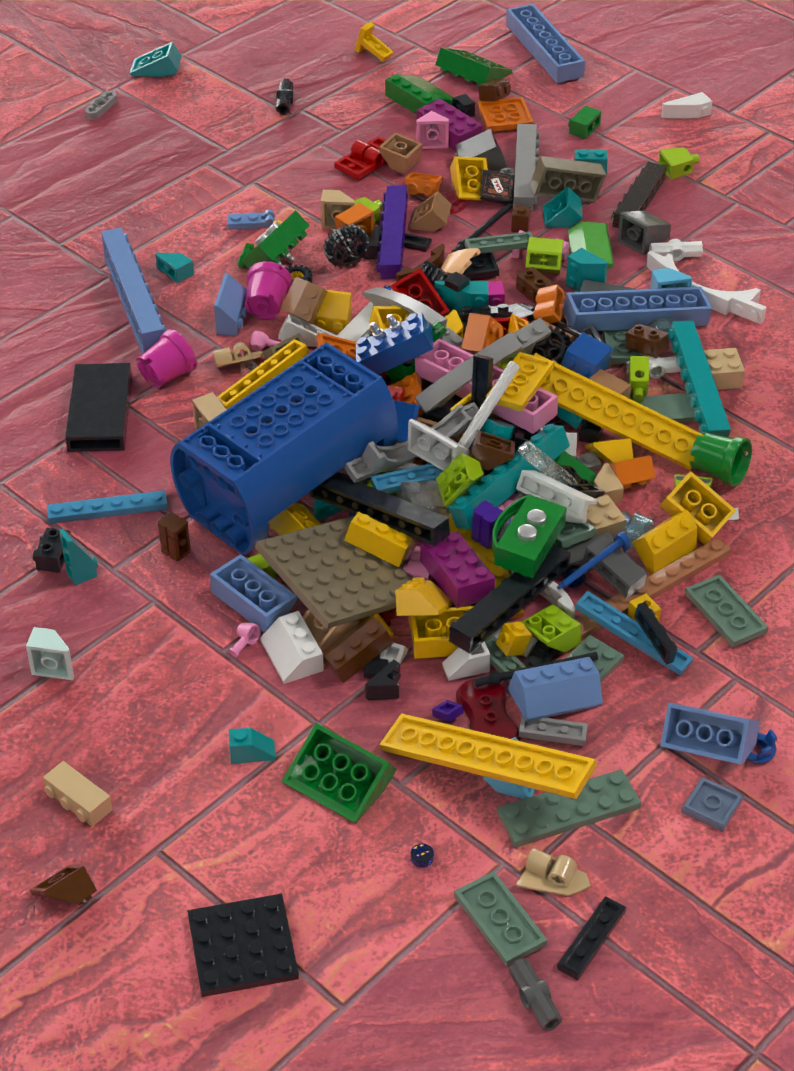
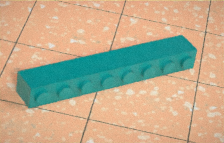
M674 321L668 330L669 340L672 343V352L676 355L677 366L681 370V379L685 382L686 394H689L690 406L695 412V421L699 424V433L706 432L729 437L731 428L694 321Z
M554 424L544 426L542 431L532 436L531 440L519 447L514 453L512 460L494 467L492 472L481 478V481L470 487L465 494L456 498L455 502L448 507L456 528L471 530L473 509L482 501L487 500L493 504V507H498L517 491L516 487L522 470L540 472L569 448L570 444L564 427Z

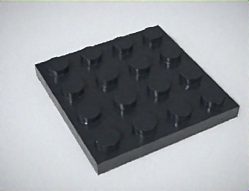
M282 893L187 910L201 997L299 979Z

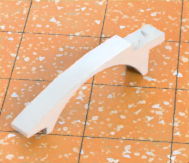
M652 251L648 252L646 267L651 271L664 268L679 271L674 264L673 255L668 253L664 257ZM692 282L691 287H702L713 310L724 315L731 312L758 324L764 322L766 306L758 304L760 289L720 291Z

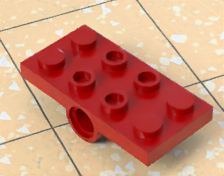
M377 136L367 143L360 140L355 141L351 147V153L334 162V168L356 180L363 178L387 163L378 150L379 146L386 140Z

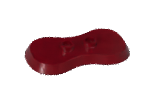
M473 679L464 682L457 689L456 700L458 704L463 706V710L469 717L470 730L508 739L515 737L520 741L519 728L506 712L507 696L501 684L493 686L487 684L474 687Z

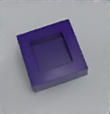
M449 700L432 708L433 717L444 722H451L463 714V706Z

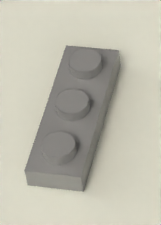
M522 715L519 737L585 746L588 724L550 718L526 722Z

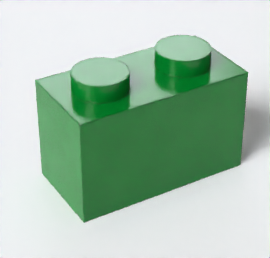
M584 106L569 120V134L587 139L601 125L602 111Z

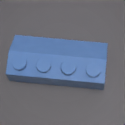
M241 554L210 574L211 592L249 622L259 625L264 633L279 617L287 615L297 600L295 594Z
M590 657L514 671L508 686V690L526 722L595 708L603 704L600 674Z
M668 703L660 746L743 765L756 745L760 721L681 704Z

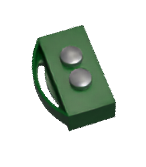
M295 210L281 224L275 222L265 233L259 236L255 241L257 246L241 261L248 269L254 264L263 261L282 265L278 256L281 259L285 257L292 264L295 258L291 256L290 250L287 247L292 250L299 243L296 238L300 241L308 235L305 230L310 225Z
M530 494L508 506L500 514L493 528L492 552L495 558L494 564L505 570H511L520 573L522 576L533 578L565 526L567 507ZM515 515L503 536L497 542V535L501 527L508 519Z

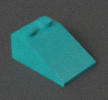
M170 42L135 58L129 74L131 76L155 77L174 75L178 71L182 56L175 44Z
M435 281V290L450 310L449 314L452 310H456L458 313L459 308L464 306L480 307L481 305H488V281H470V284L460 292L444 286L445 281Z

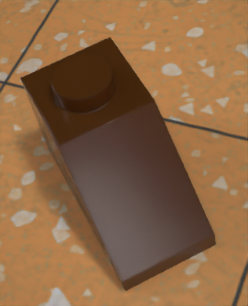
M514 205L511 232H519V230L528 232L532 215L531 207Z

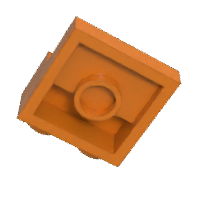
M411 172L405 177L404 185H407V192L410 195L422 193L424 196L430 197L437 191L439 192V186L443 183V176Z

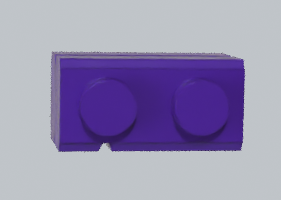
M487 500L482 501L473 509L471 538L478 543L481 542V545L485 548L491 549L493 528L503 510L496 506L493 507V504ZM501 529L497 535V542H499V540L503 536L501 534Z

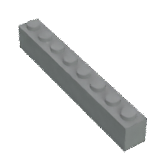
M517 124L513 208L514 205L531 207L533 211V205H537V195H534L530 186L539 159V131H536L537 124Z

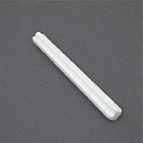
M513 361L508 363L458 444L467 449L475 439L477 430L480 431L518 371V364Z

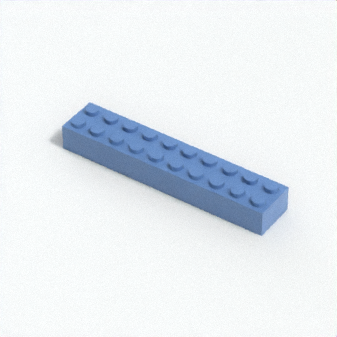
M121 227L101 231L105 262L143 354L159 341L160 336L166 331V327L162 325L161 315L158 314L157 305L154 304L152 293L149 294L148 284L145 283L144 274L141 273L140 265L137 263L136 255L133 253L127 234L123 233Z

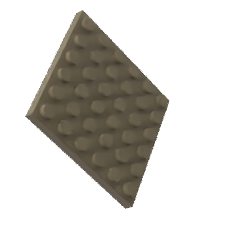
M354 516L260 540L255 545V549L326 629L396 608L395 590L400 588L402 584L407 583V581L412 580L401 566L397 567L344 541Z

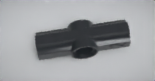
M284 79L280 82L279 89H277L276 111L280 115H286L287 112H290V106L293 104L294 86L290 79Z

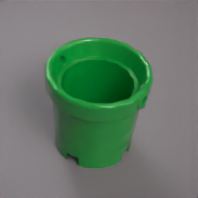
M702 432L704 436L698 435L690 455L695 456V462L690 461L691 468L717 477L729 486H738L744 479L751 462V440L740 436L731 438Z

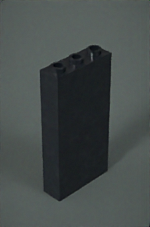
M131 363L75 364L65 435L67 452L125 451L132 384Z

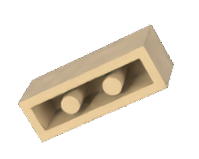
M64 761L43 777L45 793L50 798L57 799L64 809H70L80 821L87 822L92 827L112 811L110 795Z

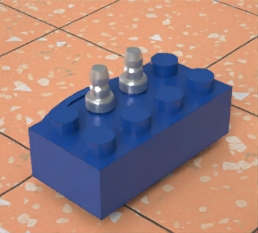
M412 313L401 323L396 321L392 314L387 315V320L390 322V328L386 330L380 329L376 322L370 323L374 334L371 337L366 338L364 336L357 340L356 361L378 375L433 350L432 328L423 313L418 315Z

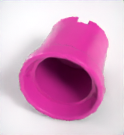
M266 261L256 263L250 267L247 273L248 290L245 302L247 312L251 316L253 312L259 320H272L276 318V314L280 313L284 298L292 285V276L286 268L277 263Z
M172 329L165 331L160 336L158 342L136 359L140 360L137 367L147 382L149 380L155 382L151 386L157 389L183 373L187 374L197 368V359L193 349L181 334Z

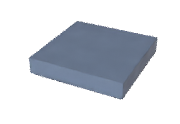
M702 777L683 805L682 813L723 832L743 801V795Z

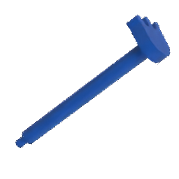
M624 532L618 533L613 539L615 541L613 544L561 581L557 589L560 590L563 587H567L618 548L622 547L623 552H627L631 545L629 537Z

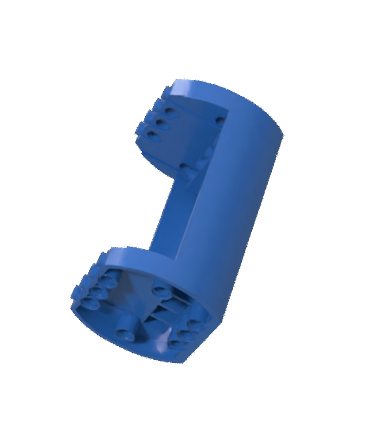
M326 342L175 444L170 455L171 472L175 488L192 519L245 556L255 549L257 541L267 538L268 522L345 467L346 463L353 461L363 454L368 443L373 441L377 446L381 447L394 446L398 437L396 407L391 393L381 376Z

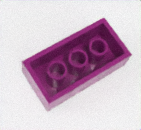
M442 99L417 109V119L430 111L449 119L448 146L457 151L455 145L482 133L483 125Z
M458 531L450 533L448 537L435 546L420 541V562L456 608L477 603L480 599L486 597L493 588L495 589L496 577Z

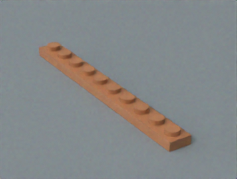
M716 538L647 577L644 587L627 599L619 593L605 602L626 615L628 614L629 601L645 593L651 599L656 598L729 556L731 548L719 538ZM584 614L574 619L581 624V640L603 628V626Z

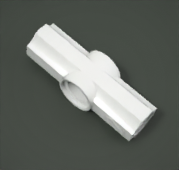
M671 239L666 243L649 244V251L664 257L669 253L673 255V261H680L684 257H701L703 245L702 241L681 242L679 239Z
M649 356V375L651 378L657 379L665 373L681 372L680 367L676 363V356L665 358ZM628 361L627 364H626L627 375H628V371H629V363H630V361ZM641 371L636 372L635 376H641Z

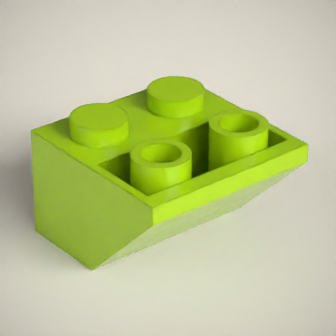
M529 237L525 269L528 270L534 267L540 273L561 274L564 240Z
M461 452L436 478L444 506L449 507L455 502L456 498L465 494L484 475L478 460Z
M554 604L521 622L531 634L547 646L564 653L581 644V624Z

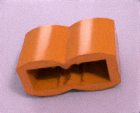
M558 284L539 288L535 297L537 304L533 312L535 320L541 317L547 323L561 321L565 295L564 290Z

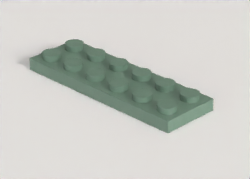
M620 769L589 779L577 799L545 792L497 807V815L514 848L640 809L641 801L623 770Z

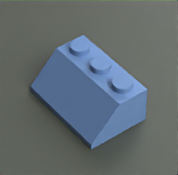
M227 273L224 275L214 304L216 334L238 336L239 329L243 328V318H246L247 314L245 309L247 289Z

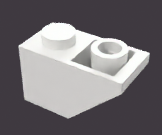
M485 641L470 654L458 648L442 662L448 681L490 671V653Z

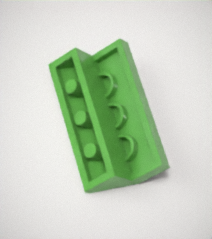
M581 221L568 230L571 254L583 248L607 261L608 269L614 266L608 228L605 223Z

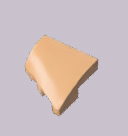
M469 248L450 253L441 269L449 275H452L454 272L463 274L472 264L470 259L479 255L481 251L478 248Z

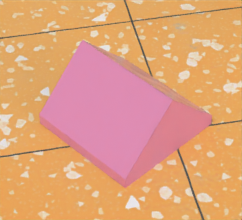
M430 111L417 119L416 141L423 143L422 149L448 148V118Z

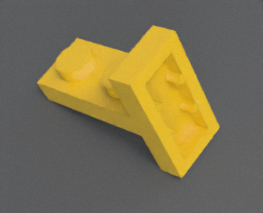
M370 21L360 28L354 50L359 53L367 49L384 62L392 57L394 52L372 34L375 25Z

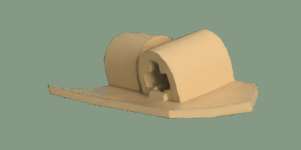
M238 342L233 346V353L230 352L229 347L213 351L217 368L263 356V351L251 353L248 346L242 342ZM240 349L244 350L243 355L239 354Z
M535 848L531 850L528 856L526 870L516 883L518 887L563 896H571L591 888L587 873L577 870V864L572 858L559 855L556 859L552 855Z

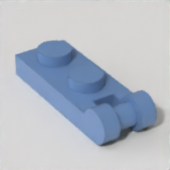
M266 210L265 213L228 214V230L269 228L273 221H275L274 211Z

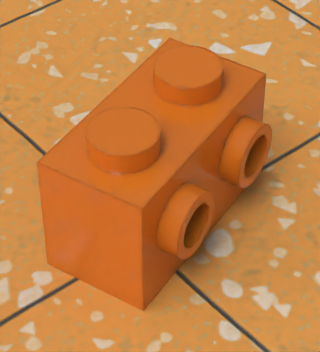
M651 455L609 464L624 489L632 487L631 483L638 482V485L650 483L649 479L656 478Z

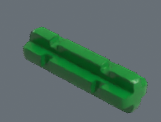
M245 244L237 261L239 268H246L241 260L254 249V244Z

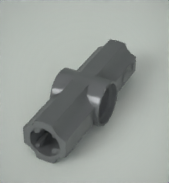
M520 958L515 960L509 966V973L519 989V995L524 1007L527 1010L531 1009L542 1030L551 1031L556 1029L562 1023V1017L551 1000V993L547 983L543 979L540 980L528 959Z

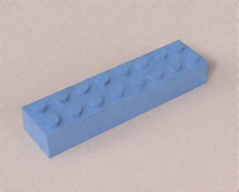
M534 4L507 9L506 26L556 83L584 77L585 60Z
M702 287L566 293L563 312L569 325L579 331H582L591 324H593L597 331L630 330L638 323L652 328L671 327L674 321H694L695 326H706L709 323L713 309Z

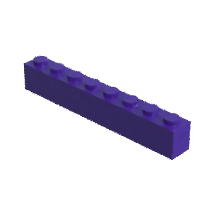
M407 185L387 186L386 193L383 194L384 202L382 204L379 252L377 253L378 262L376 263L377 272H380L381 279H396V273L402 270L408 207Z

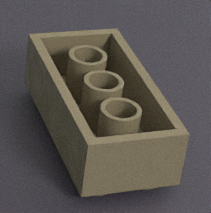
M540 156L530 186L534 195L555 197L565 188L569 187L581 198V201L595 203L606 173L601 164Z

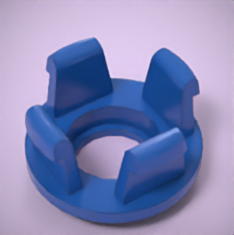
M769 730L767 735L758 731L756 745L763 749L760 750L758 755L750 752L747 757L748 761L766 763L774 758L777 736L772 730Z

